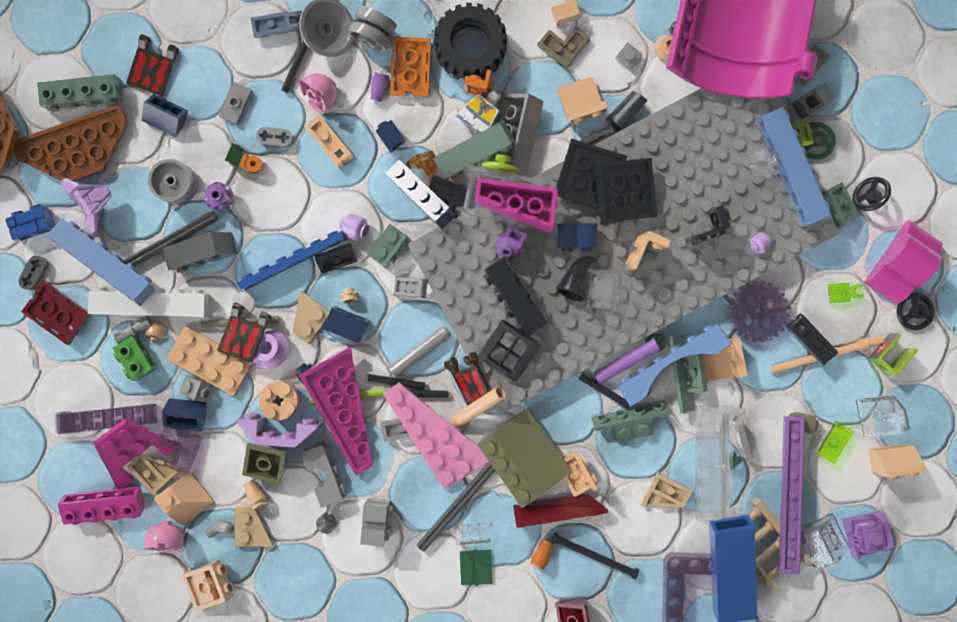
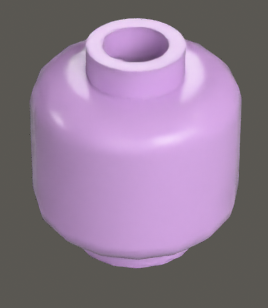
M349 214L340 221L339 227L345 238L360 241L365 239L369 233V225L363 217Z

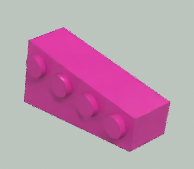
M477 178L475 204L551 233L554 225L558 188Z

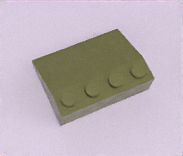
M528 408L483 437L477 444L521 508L540 497L572 472Z

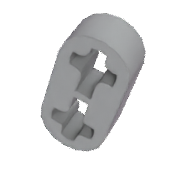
M262 127L256 133L258 142L264 146L286 148L291 146L294 141L292 133L287 129ZM265 132H267V134L273 136V138H267L266 141H264V139L261 138V135H265ZM284 134H286V136L289 137V140H285V143H283V141L281 139H277V137H283Z

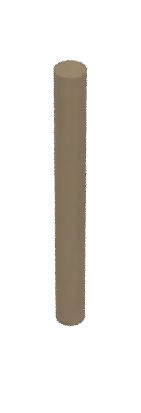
M272 316L269 324L279 323V316ZM259 317L241 319L258 324ZM229 319L202 321L201 326L202 328L226 327Z

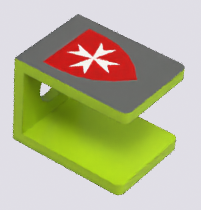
M889 333L884 339V343L880 344L868 357L886 375L897 376L918 352L916 348H905L891 366L882 360L884 355L901 337L899 333Z

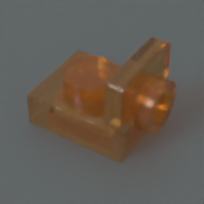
M433 150L419 153L406 162L409 169H423L426 176L439 169L434 161L436 156Z

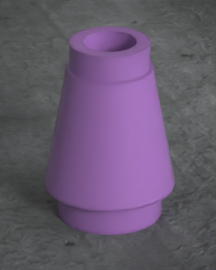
M374 73V77L372 76L370 99L382 101L390 83L388 75Z

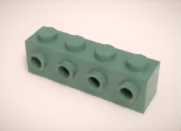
M114 74L37 82L39 105L51 112L59 111V108L78 109V106L84 105L85 107H97V104L102 103L105 105H116V102L123 101L121 80Z
M503 120L437 155L434 161L444 179L448 177L453 179L462 174L461 170L467 168L469 171L478 166V161L483 159L486 162L495 157L494 153L498 151L503 153L511 149L510 145L515 140Z

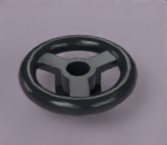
M869 177L861 181L854 189L852 195L854 205L862 211H874L881 208L891 196L890 183L882 177ZM871 183L870 189L859 196L861 189ZM878 183H881L885 187L884 196L877 189ZM866 200L870 205H863L860 202Z
M911 293L904 301L897 305L896 315L901 325L909 330L917 331L931 324L935 315V309L932 301L926 295ZM911 299L909 313L903 316V306ZM918 299L923 300L926 305L918 304ZM911 318L926 319L919 325L907 322Z

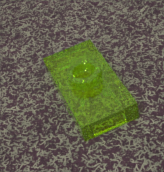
M835 421L816 454L835 464L854 431Z

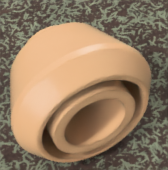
M663 35L655 43V53L662 60H668L672 35Z

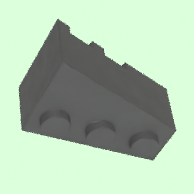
M209 232L162 248L168 271L176 270L177 273L188 271V268L192 266L193 268L200 267L204 263L216 262L222 258L237 254L232 232Z

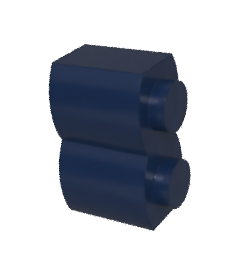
M597 223L557 224V248H561V252H573V248H581V252H593V248H597Z

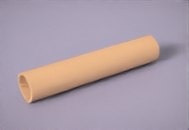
M496 387L451 417L453 426L461 427L505 399L506 393L504 389Z

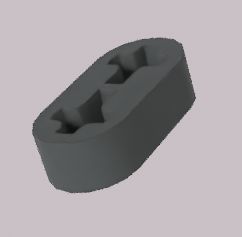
M33 256L28 260L18 280L22 289L34 290L39 286L49 266L46 258ZM36 261L41 264V268H37V265H35ZM27 278H31V279H30V281H32V284H31V285H29L28 282L26 281Z

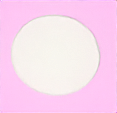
M239 292L232 299V305L237 302L244 306L242 314H248L254 308V299L247 292Z

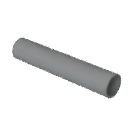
M444 326L440 327L388 367L389 370L397 378L451 337V335Z

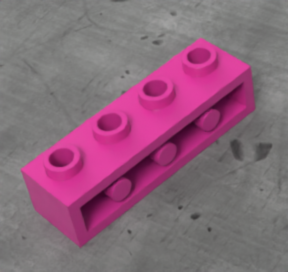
M140 486L65 494L58 503V508L63 525H78L85 522L96 523L103 520L115 521L122 518L134 519L140 517L145 508V502Z

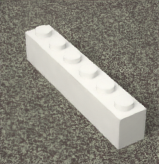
M96 287V291H88V314L209 317L210 294H203V290H192L191 293H184L183 289H172V293H165V289H155L143 304L138 306L116 288L115 291H108V288Z

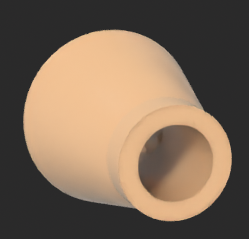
M254 479L244 484L249 506H252L253 510L268 503L266 500L267 496L258 487Z

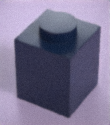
M387 120L383 121L377 126L378 129L375 131L390 153L405 143V139L392 120L389 122Z

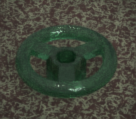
M809 123L810 129H812L814 144L803 147L807 157L815 160L826 158L835 148V134L825 123ZM816 137L820 139V143L816 141ZM814 146L827 149L820 154L809 152Z

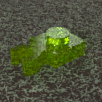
M849 283L828 284L829 303L851 302V297L855 299L863 298L864 295L856 293V289L863 287V285L855 284L850 287Z

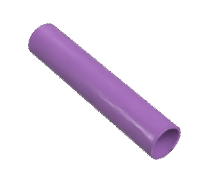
M653 338L594 372L595 377L602 384L660 351L661 348L656 339Z

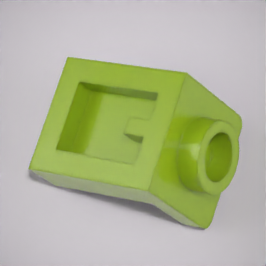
M801 120L791 122L792 128L798 133V141L801 147L814 144L808 121L801 123Z

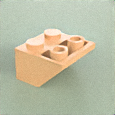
M900 444L869 449L872 472L879 474L881 477L899 479L900 475L914 477L919 476L920 472H926V467L913 445Z

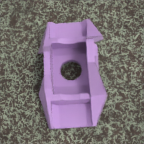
M64 178L61 181L64 190L72 201L81 205L85 212L87 227L94 238L99 237V215L102 208L112 197L110 190L106 185L78 184Z

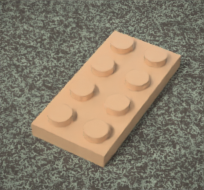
M184 326L166 359L232 396L236 395L253 364L218 352L219 343L188 326Z

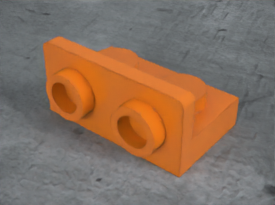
M487 70L485 81L476 75L466 76L464 93L480 94L486 98L487 93L492 91L494 84L491 70Z

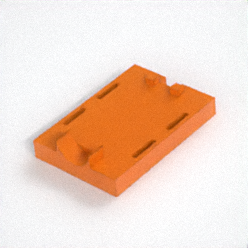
M393 36L391 96H406V93H413V97L428 98L431 58L430 38Z

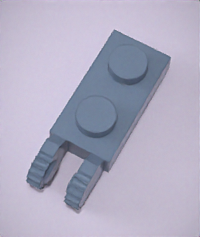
M285 11L250 18L254 38L299 31V23L291 24L290 19H300L302 11Z

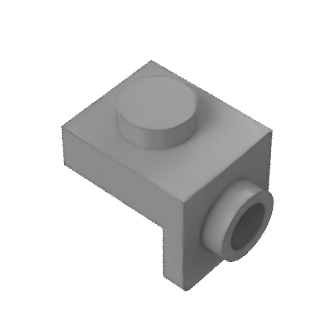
M185 375L179 393L196 401L208 402L214 385L203 382L193 376Z

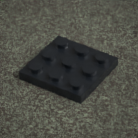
M571 138L556 188H558L557 197L599 210L594 164L626 161L627 155Z
M652 158L594 164L601 224L658 217Z

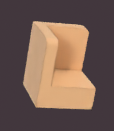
M566 0L565 3L551 8L556 26L578 20L580 14L575 0Z

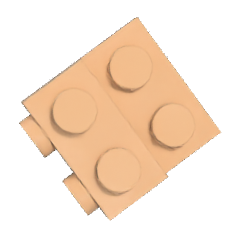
M221 560L206 564L182 575L196 611L225 602L234 596V585L228 581L226 576L227 567L221 563Z

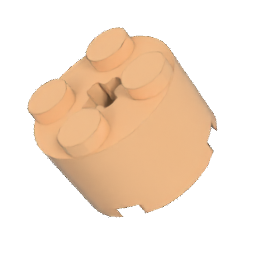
M286 380L271 382L260 391L259 407L265 417L272 420H283L296 413L301 404V393L295 385ZM280 397L283 398L284 401L280 403L277 402V399Z

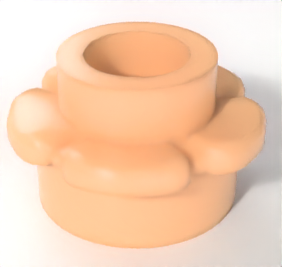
M345 289L340 297L343 303L351 304L358 301L359 293L355 289Z

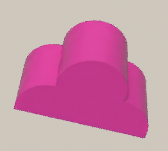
M906 220L864 283L894 304L901 303L916 287L925 284L938 270L942 262V256L939 255L943 243L911 220Z

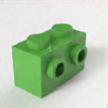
M131 336L112 348L115 352V359L124 367L125 376L132 381L139 380L158 369L139 336Z

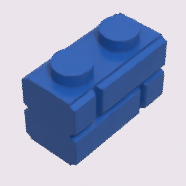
M38 204L29 207V211H15L11 213V217L5 219L11 239L20 242L50 232L55 226L50 209Z

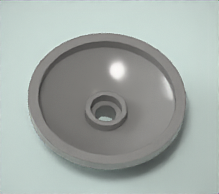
M313 0L303 9L299 21L300 33L305 44L316 54L324 57L341 55L349 49L354 40L348 34V29L351 23L354 22L348 9L337 0ZM321 27L325 29V33L321 32Z

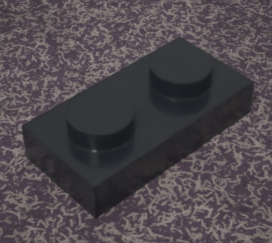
M351 243L314 255L321 274L358 262Z

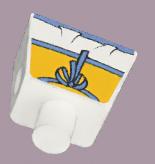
M494 90L486 98L477 94L455 116L475 132L480 133L493 126L501 111L495 107V104L501 96Z

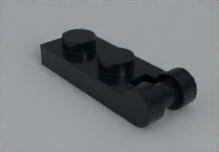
M798 314L793 322L785 325L787 330L803 344L822 366L839 353L803 314ZM800 325L806 328L802 332L798 329Z

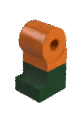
M232 143L225 158L226 162L252 174H259L263 171L264 163L259 157L241 153L243 148Z

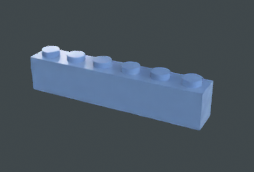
M781 107L756 120L803 227L831 216L830 205L822 196V187L814 178V169L807 162L806 151L799 144V136L797 131L791 126L789 113Z
M62 218L46 235L55 244L138 306H141L155 290L150 284L152 280L148 276L137 274L138 270L130 263L125 265L122 262L123 259L115 252L110 254L108 252L109 248L100 241L98 244L93 241L95 238L87 231H84V233L79 231L80 227L72 220L68 223Z

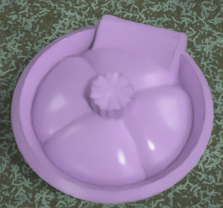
M276 330L265 331L253 363L266 370L275 369L285 361L289 351L286 337Z

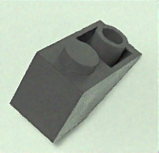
M824 83L797 99L792 105L802 120L835 100V98Z

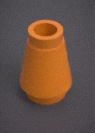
M543 539L530 557L532 559L530 564L544 570L548 566L553 544Z

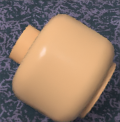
M150 322L152 327L145 330V336L153 342L163 339L165 326L160 322Z

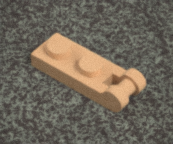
M318 116L305 127L339 169L344 167L343 164L355 158L321 116ZM341 150L344 154L337 158L335 154Z

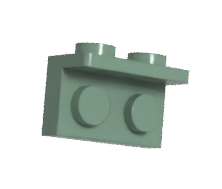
M843 182L822 192L824 200L830 205V214L837 227L843 226L860 216Z
M389 224L368 255L387 268L389 265L392 267L398 259L396 255L399 250L403 251L408 245L409 241L407 239L409 237Z

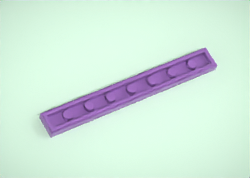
M783 416L779 573L800 574L805 417Z

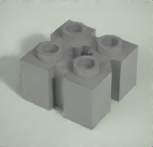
M366 500L363 505L360 545L384 547L385 542L389 541L392 525H388V521H391L393 515V506H390V500Z

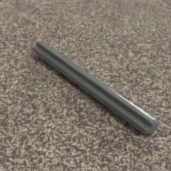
M210 211L124 259L122 262L125 265L130 263L135 267L162 252V248L176 244L218 220V216L214 211Z
M490 462L486 464L417 543V547L424 552L495 472Z

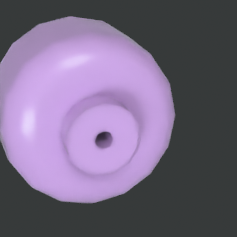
M759 232L750 240L752 244L751 249L758 254L765 253L772 246L771 238L765 233Z

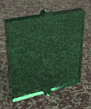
M474 548V550L460 551L461 585L479 586V584H493L491 549L477 550Z

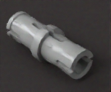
M146 316L135 323L128 324L126 328L113 334L114 340L119 344L131 336L138 337L140 333L152 327V324H150L152 322L151 318Z

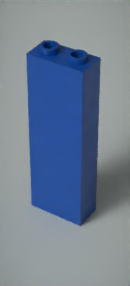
M749 515L709 521L713 612L717 622H740L757 619L755 526Z

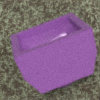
M875 511L842 519L851 557L860 559L861 556L878 551H890L895 548L889 521L882 512Z

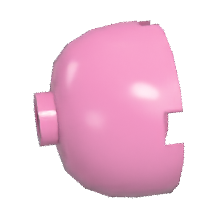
M312 73L299 82L302 95L308 96L311 100L308 103L320 113L325 112L335 103L337 98L336 84L331 77L321 73Z
M160 521V525L151 527L146 533L143 548L156 551H182L184 535L178 527L172 525L171 521Z

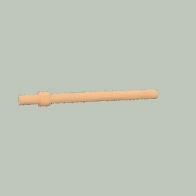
M882 336L860 339L856 343L835 348L839 352L835 356L856 350L864 351L870 349L871 346L884 343V339ZM813 355L770 366V371L773 374L817 362Z

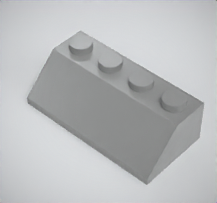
M501 94L498 106L501 113L495 124L504 120L515 141L510 145L511 149L503 153L498 151L494 153V156L501 154L511 157L510 165L520 170L519 175H527L544 101L531 94ZM495 157L486 162H495Z

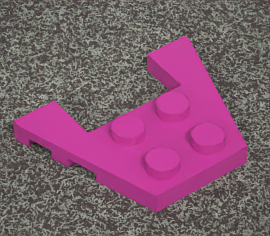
M127 418L94 441V446L117 489L125 488L134 481L133 476L123 466L153 445L167 457L180 447L177 440L173 439L172 441L165 438V435L161 433L156 434L148 430L147 427Z

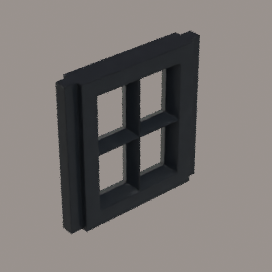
M502 319L478 354V357L511 380L517 382L542 345ZM507 331L516 337L509 348L500 343ZM519 340L529 345L522 356L512 351ZM497 345L507 351L500 362L491 357ZM509 354L519 359L512 370L503 365Z

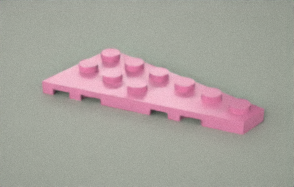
M400 382L383 392L384 397L444 489L489 462L476 443L468 439L461 431L422 402Z

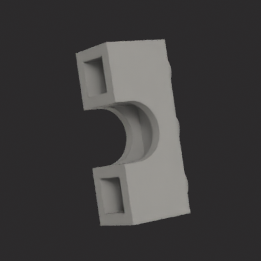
M326 443L303 451L301 456L307 471L320 469L326 476L325 483L314 489L320 507L322 508L343 500L346 489L343 482L340 483L338 479L340 473L337 465H333L331 460L333 457L331 448L327 447Z

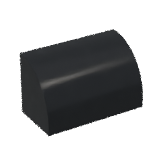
M631 91L605 121L619 132L648 100L638 92Z

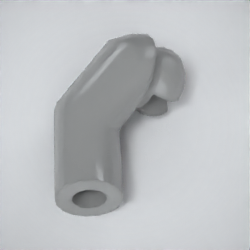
M217 520L204 532L209 538L213 537L217 532L230 535L234 531V526L229 521Z

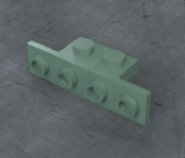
M684 335L669 337L670 349L678 344L681 347L685 345ZM703 354L689 355L672 363L680 414L695 411L692 392L708 391Z
M666 401L631 409L618 410L608 414H600L591 417L595 431L614 428L616 442L653 435L652 419L671 415V411Z

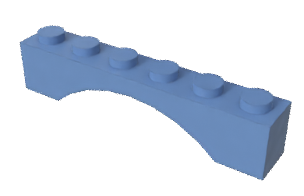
M713 323L703 329L704 333L700 336H697V334L692 335L686 339L688 343L681 347L678 344L670 349L671 354L664 357V355H661L653 360L655 364L649 368L645 365L637 370L638 375L633 378L629 375L621 380L622 385L618 386L630 407L650 395L657 377L673 362L693 354L715 355L730 346L732 343L719 324L714 325Z

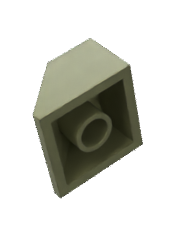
M247 443L242 475L280 484L286 470L288 454L285 451Z

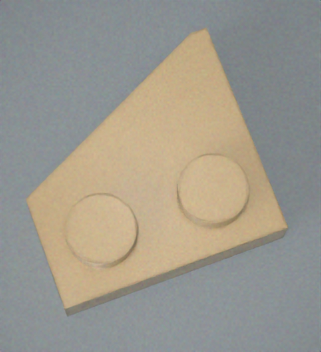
M303 291L299 293L293 333L307 343H310L326 322L330 311Z
M252 507L235 508V546H273V541L269 538L265 524L261 521L257 509L253 510Z

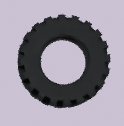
M472 2L466 3L465 7H461V4L455 6V10L449 9L446 11V16H441L438 21L439 25L436 26L434 31L435 53L440 66L444 67V71L448 74H453V78L458 80L459 78H464V81L466 76L470 77L471 75L486 77L487 70H491V73L493 71L496 72L499 69V65L505 59L507 49L506 28L504 23H501L500 16L498 14L494 15L493 10L489 7L484 9L483 4L477 3V6H472ZM464 28H477L487 35L489 46L487 51L481 56L465 58L455 52L453 48L454 36Z

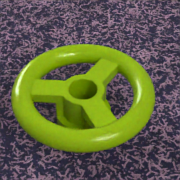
M496 154L495 162L482 163V168L489 172L507 176H517L520 174L518 168L510 165L511 157Z

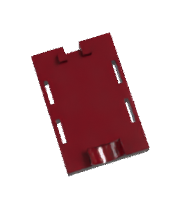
M42 281L35 291L36 298L34 300L30 299L21 312L64 344L70 345L74 338L78 336L80 328L87 324L86 321L91 314H88L85 308L49 282Z

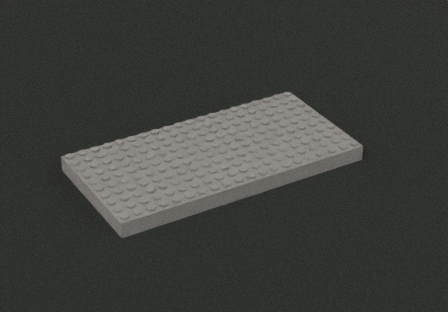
M700 88L594 145L627 155L626 160L652 158L658 217L601 224L598 209L557 197L554 225L551 233L478 206L453 219L443 229L438 227L408 243L412 254L425 278L428 279V284L466 355H469L471 352H476L478 355L502 319L515 327L519 324L515 317L511 319L507 314L505 302L502 301L500 303L494 294L497 290L493 284L489 286L483 276L486 275L484 269L502 258L501 255L495 253L499 246L496 242L501 233L505 235L510 225L527 234L522 244L525 246L520 256L516 255L513 262L508 260L507 264L515 271L520 284H523L530 299L535 302L548 324L530 335L542 347L517 382L511 380L478 357L479 367L490 390L502 387L506 393L505 399L494 405L498 415L840 234L832 216L803 227L756 121L761 116L774 111L768 98L734 97ZM563 162L521 184L556 188ZM720 205H724V208L729 210L731 228L726 229V234L713 239L707 236L708 240L692 245L691 242H685V239L713 230L707 211ZM597 223V248H593V252H581V248H573V252H561V248H557V224ZM650 231L671 240L668 248L654 252L645 248L637 269L633 271L627 270L629 265L626 262L629 255L633 254L636 250L634 243L638 235L640 236ZM759 232L767 234L772 241L771 248L763 254H758L751 249L752 244L750 240ZM591 256L596 258L597 261L587 267L585 277L587 300L583 302L573 301L559 294L556 291V287L572 263L580 257ZM507 331L500 343L509 348L516 337ZM519 340L512 351L522 356L529 345ZM497 345L491 357L500 362L507 351ZM509 354L503 365L512 370L519 359Z

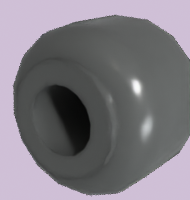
M323 513L316 520L317 529L324 534L331 533L337 526L335 516Z

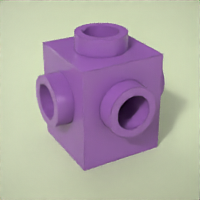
M214 182L207 186L208 189L204 190L206 195L204 200L209 208L212 207L217 211H223L235 202L232 198L234 194L229 185L226 186L221 182Z
M510 225L505 235L500 234L496 242L499 246L495 253L502 257L505 256L506 259L513 262L516 255L520 256L525 248L522 244L527 234Z

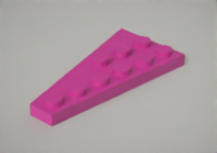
M349 346L299 374L352 471L355 475H358L372 466V460L366 436L352 349Z

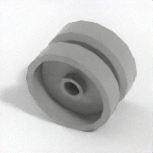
M359 6L355 14L357 21L351 23L348 34L370 48L382 52L386 51L390 43L387 36L394 35L397 24L391 18L375 9Z
M165 159L157 162L150 170L148 176L149 188L154 196L170 204L179 205L186 203L193 198L197 191L198 181L196 174L190 167L175 159Z

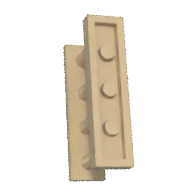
M755 497L751 501L754 506L752 508L753 511L748 515L752 521L757 517H763L766 520L765 526L755 533V544L769 532L773 533L775 531L779 536L774 544L756 558V569L762 575L759 579L766 587L770 585L776 590L778 587L772 580L781 574L778 572L779 565L768 574L760 565L779 550L780 522L763 501ZM801 549L800 562L806 565L811 560Z

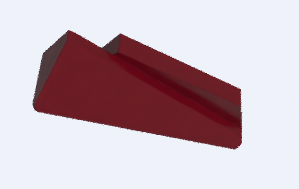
M590 494L532 501V505H526L523 508L518 504L513 505L516 528L609 513L608 509Z

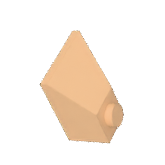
M192 472L183 476L154 498L163 512L181 525H185L214 502Z

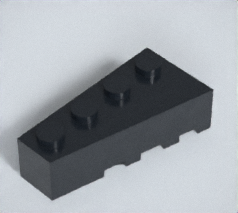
M503 256L484 269L486 275L483 277L489 286L493 284L497 290L494 294L500 303L504 301L507 305L505 310L511 319L515 317L519 323L516 327L530 336L548 323L535 302L530 299L523 284H520L515 271L508 266L506 257Z

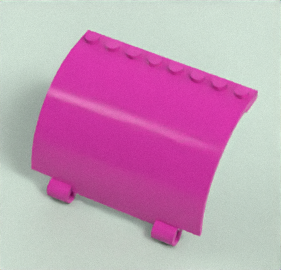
M680 0L666 69L697 87L723 95L741 98H777L793 95L796 77L810 79L814 76L817 55L807 52L817 0Z

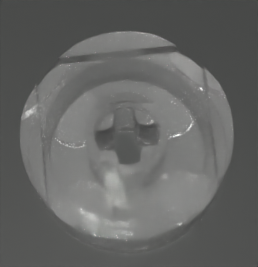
M589 269L588 273H591V275L586 277L585 280L588 304H585L586 308L612 310L613 307H618L619 295H617V288L620 287L621 276L612 270Z

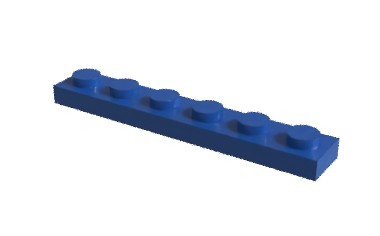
M333 231L327 235L328 238L322 241L320 239L310 243V247L306 249L299 248L293 252L292 256L288 258L286 256L281 257L275 261L276 264L272 266L265 265L259 268V272L254 275L250 273L241 278L242 281L237 284L240 290L246 291L347 239L341 231Z

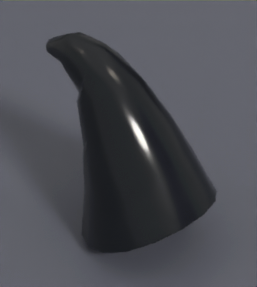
M583 256L572 263L558 283L556 291L569 300L586 301L585 277L587 267L591 263L596 262L597 259L591 256Z

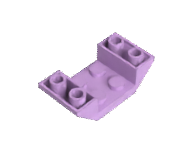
M248 413L237 420L239 426L255 444L294 448L322 426V422H317V418L308 417L297 423L296 432L286 431L285 433L278 434V430H266L264 432L266 417H260L259 413Z

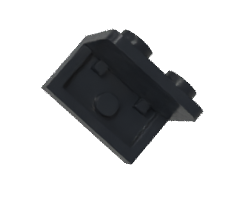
M720 205L707 211L713 230L685 239V242H691L692 245L708 240L707 236L713 239L726 234V229L731 228L729 210L724 208V205Z

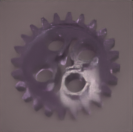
M756 280L752 282V285L749 282L746 283V289L743 286L738 287L740 293L733 292L736 298L729 299L733 304L732 306H727L728 309L732 310L727 316L733 318L728 322L729 324L735 323L732 330H740L738 336L745 334L744 340H749L752 337V342H757L758 338L760 342H764L765 337L768 341L772 340V335L778 337L777 330L785 331L782 324H789L784 319L785 317H791V315L786 313V310L791 309V307L785 306V303L789 301V299H782L785 293H777L780 287L772 289L773 283L766 285L763 280L758 284ZM749 295L754 298L752 306L747 303ZM768 298L773 302V306L770 309L766 306ZM759 309L762 311V313L758 314L755 312V310ZM747 314L751 317L749 325L744 322V317ZM766 317L770 320L768 327H765L763 324V320Z

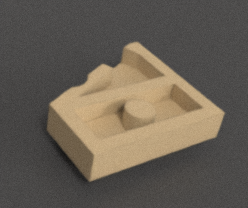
M141 453L126 466L152 495L182 470L177 465Z
M657 472L640 504L643 507L655 505L659 507L672 506L674 508H684L693 491L691 488Z

